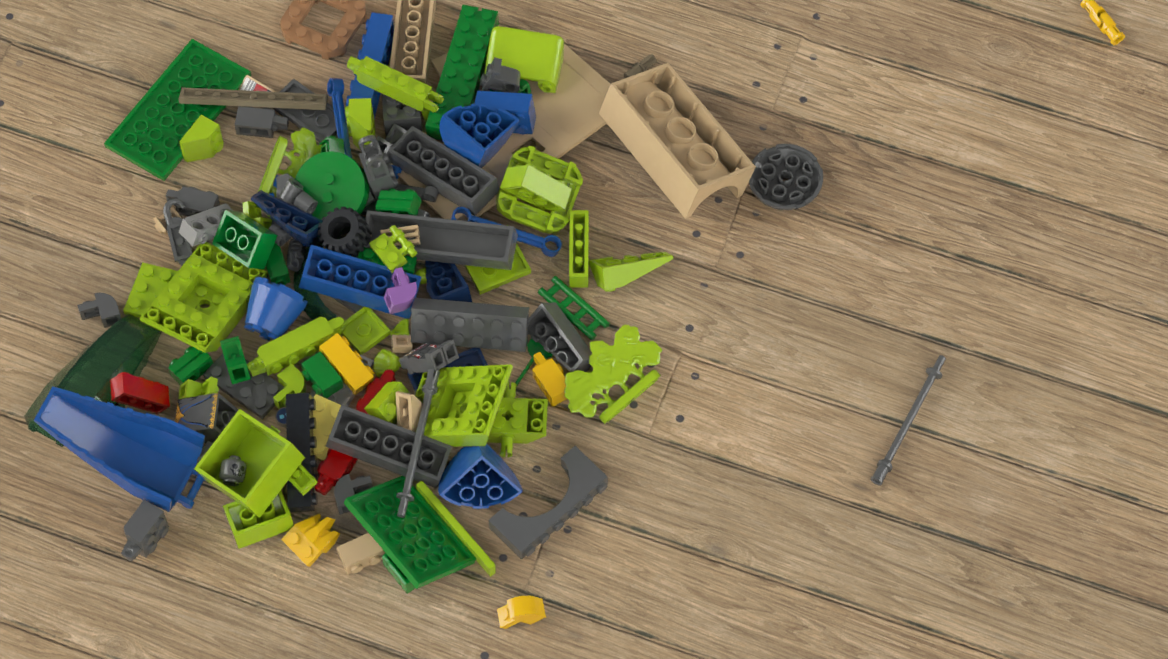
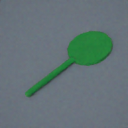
M530 339L527 345L528 353L532 358L515 382L517 386L533 364L534 354L541 352L545 359L553 356L552 353H548L539 342H535L533 339Z

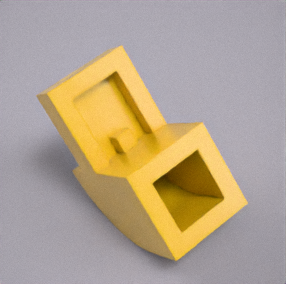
M518 596L508 599L506 605L497 609L500 628L507 629L519 622L531 625L546 618L543 599L535 596Z

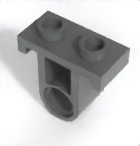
M495 57L492 63L488 64L486 74L481 76L480 85H482V91H490L491 89L498 92L518 93L520 89V72L514 68L502 66V59Z

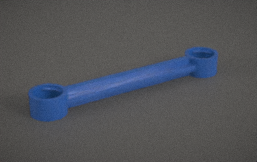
M330 78L327 84V92L332 97L337 136L339 139L344 140L345 155L352 158L342 96L344 93V81L341 78Z
M457 207L451 216V220H457L455 215L462 213L467 217L468 222L502 225L473 216L466 207ZM516 229L518 233L517 241L541 248L543 254L549 257L556 256L559 253L562 243L557 236L548 235L543 238ZM548 241L554 242L558 249L549 250L545 243Z

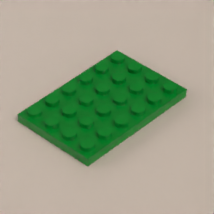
M404 476L397 477L346 498L344 505L416 589L468 567L476 561V557L413 485L410 494L414 496V501H408L404 518L397 516L400 499L396 496L397 493L403 492L406 479Z

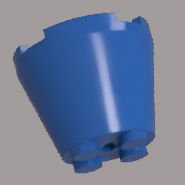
M256 277L251 288L244 329L253 333L254 331L260 333L259 337L264 340H274L284 335L305 309L308 301H302L303 296L287 286L273 282L268 283L269 280L267 278Z

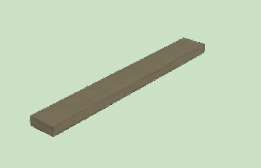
M182 88L179 95V103L326 110L328 94Z

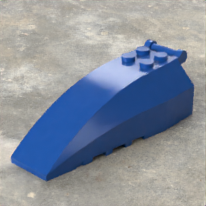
M53 386L34 419V422L115 484L133 496L146 500L168 512L171 511L177 502L191 509L203 481H206L194 470L197 465V459L204 447L205 435L170 419L149 413L136 412L128 407L127 409L110 402L97 401L92 397H84L78 393ZM193 474L197 478L187 497L181 494Z

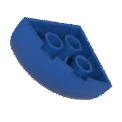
M472 104L465 107L458 106L442 115L439 126L445 146L482 169L507 142L520 120L501 108L497 110L487 107V104Z
M488 444L486 446L463 447L445 468L438 485V492L442 498L455 505L470 506L473 509H485L499 503L501 505L505 504L523 492L521 484L511 468Z

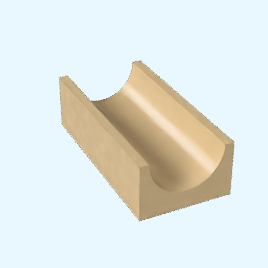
M669 63L610 84L599 112L600 116L685 219L692 216L701 202L721 188L728 187L736 198L743 195L756 166Z

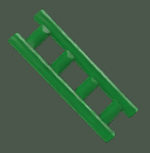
M557 276L551 279L554 285L548 291L543 287L538 290V294L548 303H557L568 320L591 341L597 336L593 332L600 325L606 329L610 325L609 321ZM560 289L568 296L561 303L553 297ZM573 301L581 307L574 315L567 309ZM587 313L595 319L588 326L580 321Z

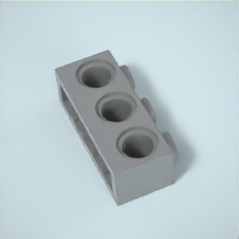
M225 203L183 218L179 233L192 246L204 244L214 239L225 210L232 209Z

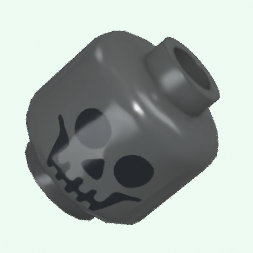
M229 456L228 459H224L221 462L219 477L225 485L238 486L239 483L245 480L247 465L239 456Z

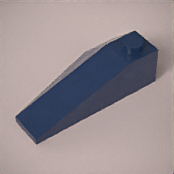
M262 190L251 196V200L292 238L301 242L302 245L310 247L320 241L318 230L321 229L318 226L319 223L323 222L322 220Z
M425 261L426 286L431 299L472 302L469 286L455 264Z

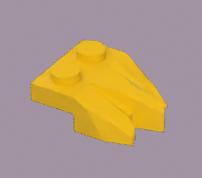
M319 513L296 523L281 540L306 566L310 567L322 553H327L333 547L341 533L337 531L331 532L330 530L336 519L326 517L321 520Z

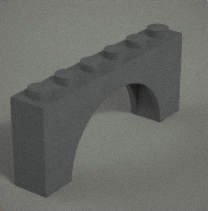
M576 446L561 457V466L566 471L570 482L566 495L556 507L534 517L517 516L502 508L488 520L489 529L521 560L525 556H530L540 543L544 544L554 531H559L564 526L565 521L569 518H574L580 508L589 505L593 497L598 493H603L608 486V476Z

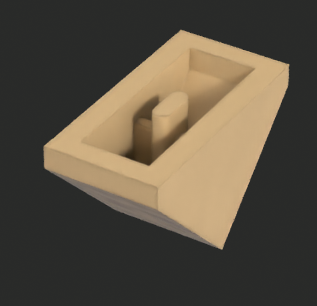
M397 391L396 410L397 426L415 432L423 403L413 394Z

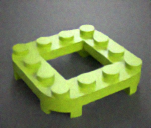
M533 146L521 148L512 155L507 168L515 167V165L532 164L537 167V170L551 174L553 179L564 181L566 186L572 188L566 208L548 213L517 201V197L499 188L496 197L497 211L510 220L543 233L556 234L570 220V210L573 209L580 186L583 183L581 173L576 164L571 161L569 163L535 150L536 147Z

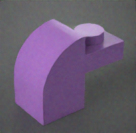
M402 267L394 270L392 280L395 287L388 288L384 296L390 314L408 309L417 291L416 282L409 283V277L404 273Z

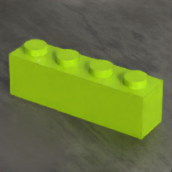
M570 210V288L589 287V210Z

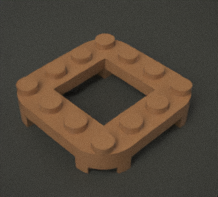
M293 0L280 21L282 35L290 45L292 42L321 54L322 59L329 60L332 57L343 56L347 52L346 47L362 24L365 25L367 21L365 2L363 0ZM322 2L345 12V15L330 37L301 24L315 3Z

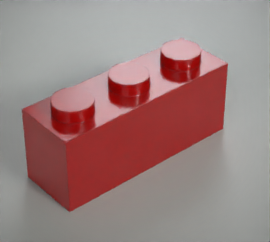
M121 372L110 380L111 400L155 414H159L170 407L169 387L147 380L144 377H137L127 372Z

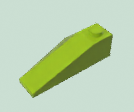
M667 252L641 254V258L624 255L623 259L604 257L589 260V265L597 286L606 292H612L616 288L623 287L673 260V255Z

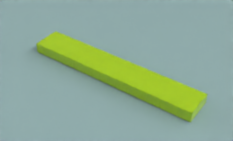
M422 481L416 484L418 492L476 557L478 564L490 577L496 573L495 563L429 487Z

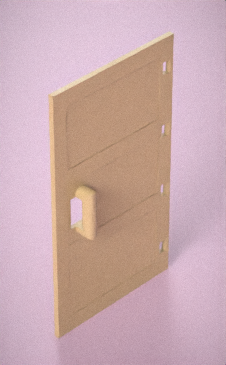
M564 44V58L556 93H545L538 87L537 81L526 80L530 85L536 112L533 134L522 135L512 133L498 153L482 168L497 178L499 188L509 160L513 155L512 153L529 140L533 139L536 141L535 150L559 159L607 124L599 112L610 83L566 44ZM426 123L422 125V132L425 134ZM434 139L445 146L442 140ZM404 171L401 174L398 173L399 178L406 185L426 187V185ZM440 194L436 202L423 200L442 219L451 220L453 211L459 207ZM497 194L476 215V217L481 216L483 213H485L494 205H496ZM462 213L455 215V218L459 221L468 220Z

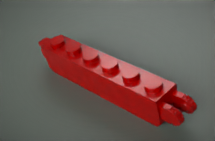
M392 369L385 370L380 379L375 377L374 381L368 384L365 391L366 394L356 404V410L368 414L364 408L387 382H396L395 373ZM329 448L325 461H321L317 469L319 478L315 491L326 496L331 488L335 487L340 478L350 474L358 459Z

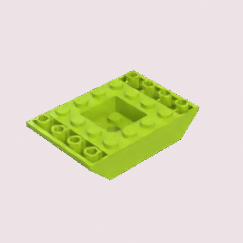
M205 242L200 244L143 313L140 321L204 353L217 351L221 346L220 341L225 340L247 313L251 288L255 278H266L268 272L262 269L248 268L216 246ZM202 304L209 305L208 308H201L200 306Z
M508 364L444 367L439 369L440 375L436 386L438 390L431 399L424 436L452 447L486 446L513 366ZM428 372L422 374L415 397L422 403L425 395L422 387L426 382Z

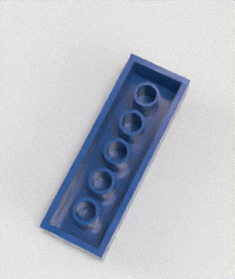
M371 12L370 19L366 21L367 32L362 36L363 48L359 49L358 59L361 60L367 56L388 66L394 35L393 15ZM354 74L355 79L351 80V95L347 96L346 106H349V99L371 98L375 120L381 93L359 83L357 75Z
M311 245L299 288L390 314L384 296L386 290L395 287L392 280L393 273L386 266ZM404 272L409 277V283L416 282L417 291L414 297L415 299L420 285L421 276ZM413 302L408 309L393 313L392 315L409 319Z

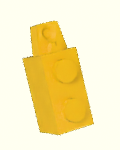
M541 352L534 354L533 359L536 366L532 369L533 379L553 407L567 399L565 397L566 384L563 369L559 363H555L553 358L546 360Z

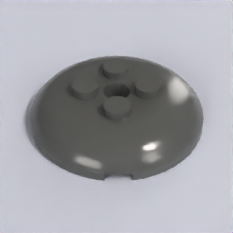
M776 144V147L767 150L765 148L752 160L756 167L749 180L750 188L757 199L771 208L778 210L802 208L812 202L822 188L823 170L817 158L803 147L794 144Z

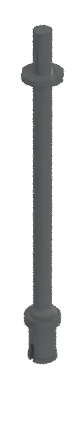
M939 355L933 367L926 369V373L929 376L885 458L877 463L878 467L871 477V481L874 484L881 486L887 473L891 472L893 468L891 462L935 379L942 378L940 370L946 360V357L943 355Z
M428 369L426 382L422 387L425 395L403 492L397 493L396 496L400 499L397 516L401 518L405 517L408 501H414V496L410 492L431 399L438 390L436 386L440 371L436 370L434 373V369Z

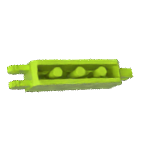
M367 56L361 60L350 57L347 62V68L357 75L359 83L418 111H423L425 108L436 112L439 107L432 101L440 104L444 101L443 96L432 91L431 86Z
M340 316L327 321L325 317H318L260 346L257 350L258 357L247 364L250 374L256 376L266 372L269 376L280 372L291 363L294 365L299 360L314 355L319 351L320 345L336 333L341 335L346 331L344 319Z

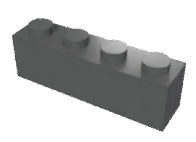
M541 303L529 317L528 334L531 336V339L539 342L544 347V350L552 353L556 357L555 359L570 372L577 370L587 372L591 367L589 364V356L592 354L591 350L557 303Z

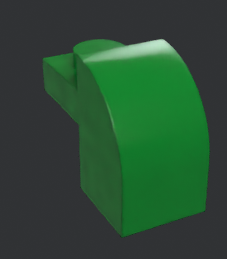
M239 336L220 341L231 383L236 384L250 380Z

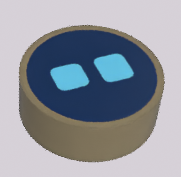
M286 407L280 408L275 414L277 424L286 428Z

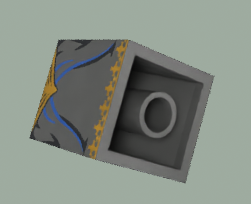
M219 393L178 399L175 422L205 435V443L207 441L214 443L238 409Z

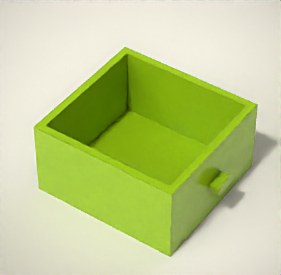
M239 409L194 470L209 484L260 518L305 457L291 442L279 435L280 430L272 425L268 428ZM229 456H239L247 465L245 480L239 483L238 486L225 485L219 477L221 462L224 459H228Z

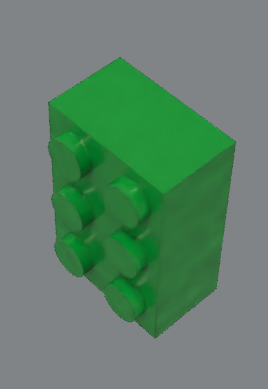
M225 210L212 244L246 267L264 270L278 235L242 212Z

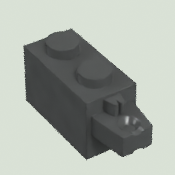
M238 106L234 125L237 135L273 138L274 131L288 130L289 121L288 118L275 114V110L270 108Z
M182 186V189L179 191L168 189L166 193L167 201L178 199L184 203V209L178 204H174L180 215L187 217L220 205L217 194L211 191H201L195 187Z

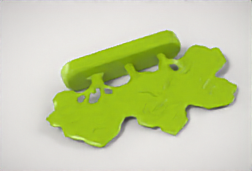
M302 127L300 131L291 133L294 148L289 152L285 151L288 139L279 136L258 192L262 190L268 194L273 193L276 197L277 188L273 186L277 173L282 175L288 173L295 179L301 166L314 155L321 153L322 145L316 144L314 132ZM294 153H299L300 156H295ZM283 156H287L292 162L286 170L279 169Z
M622 325L615 333L614 345H608L603 340L590 342L592 354L589 356V364L593 367V371L589 373L577 370L565 375V397L570 401L568 404L570 412H580L584 417L591 418L596 414L597 404L606 403L608 408L601 413L599 418L604 424L608 423L661 377L657 370L650 371L646 376L643 374V367L647 365L654 366L660 363V353L662 352L660 346L654 341L640 342L638 328L635 326L630 327V325ZM635 363L639 364V369L636 368ZM629 375L639 376L641 380L629 389L626 385ZM613 385H620L626 393L614 401L609 397V389ZM598 393L604 396V399L600 397V400L593 398L592 395ZM590 401H595L596 403L592 405Z

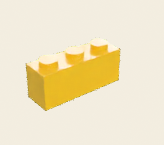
M336 333L319 346V352L321 351L352 393L357 395L369 383L373 382L374 372L368 365L365 366L361 362L362 358L356 350H351L349 341L344 336L341 337Z

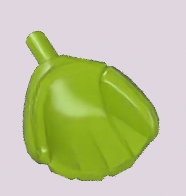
M382 349L377 353L373 361V369L376 376L381 377L387 369H392L394 373L398 371L399 367H401L400 358L393 352Z

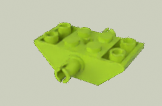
M508 382L504 398L500 404L487 441L488 443H501L500 456L505 458L506 450L508 453L507 458L513 456V443L528 444L545 437L547 431L548 399L515 398L517 385L511 382V389Z

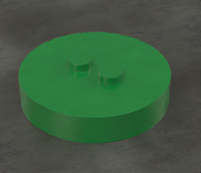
M328 151L314 155L301 166L295 177V180L303 186V190L318 202L312 216L320 220L323 217H327V213L329 211L333 212L334 208L337 207L339 210L341 207H346L347 209L350 207L361 214L369 198V181L364 169L357 161L340 152Z

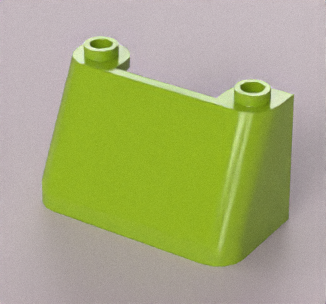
M501 26L494 27L490 36L484 75L486 74L488 64H491L496 57L502 59V66L518 70L521 74L520 79L537 81L538 87L543 92L556 93L564 58V40L560 36Z

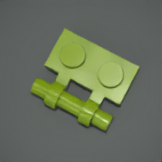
M395 225L389 229L392 236L388 237L383 233L369 243L370 247L391 273L396 268H400L407 263L405 255L409 254L411 257L417 255L413 243L408 241L404 237V232ZM398 241L402 245V248L399 250L394 245Z

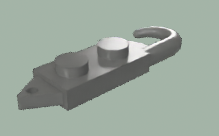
M171 199L165 203L163 214L174 260L183 266L193 253L191 244L179 233L183 219L172 217L170 211L171 206L174 204H178L184 209V203L178 199Z

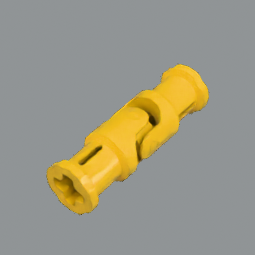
M1083 0L1080 6L1087 10L1091 20L1103 34L1108 36L1113 46L1123 41L1125 34L1119 31L1115 21L1102 6H1099L1095 0Z

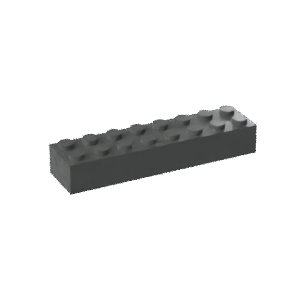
M367 210L365 221L370 228L368 233L372 235L370 239H367L369 243L381 235L380 230L390 229L393 225L397 228L418 225L420 245H414V249L417 251V255L414 257H417V260L505 270L512 269L518 233L514 226ZM416 237L406 238V239H407V240H413V239H416Z

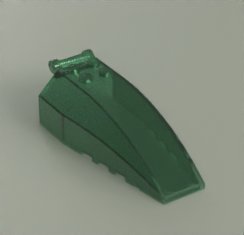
M131 314L116 322L71 360L44 387L24 415L28 430L46 436L55 441L60 447L64 446L34 422L52 386L125 408L126 405L111 400L110 380L121 372H127L140 377L162 331L140 321L139 318Z

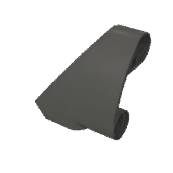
M288 173L277 176L276 198L312 215L318 202L303 190V186ZM272 220L269 230L278 235L275 244L281 247L292 237Z

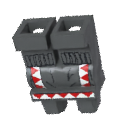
M447 340L440 345L425 343L401 357L399 361L402 369H407L409 374L427 372L428 369H434V372H436V370L443 368L446 364L458 359L459 355L454 340Z

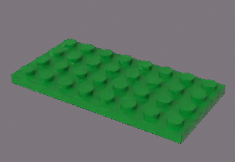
M191 39L105 141V148L165 181L183 159L179 141L199 116L203 115L214 121L226 107L223 105L180 104L179 95L181 89L239 90L246 75L251 77V71Z

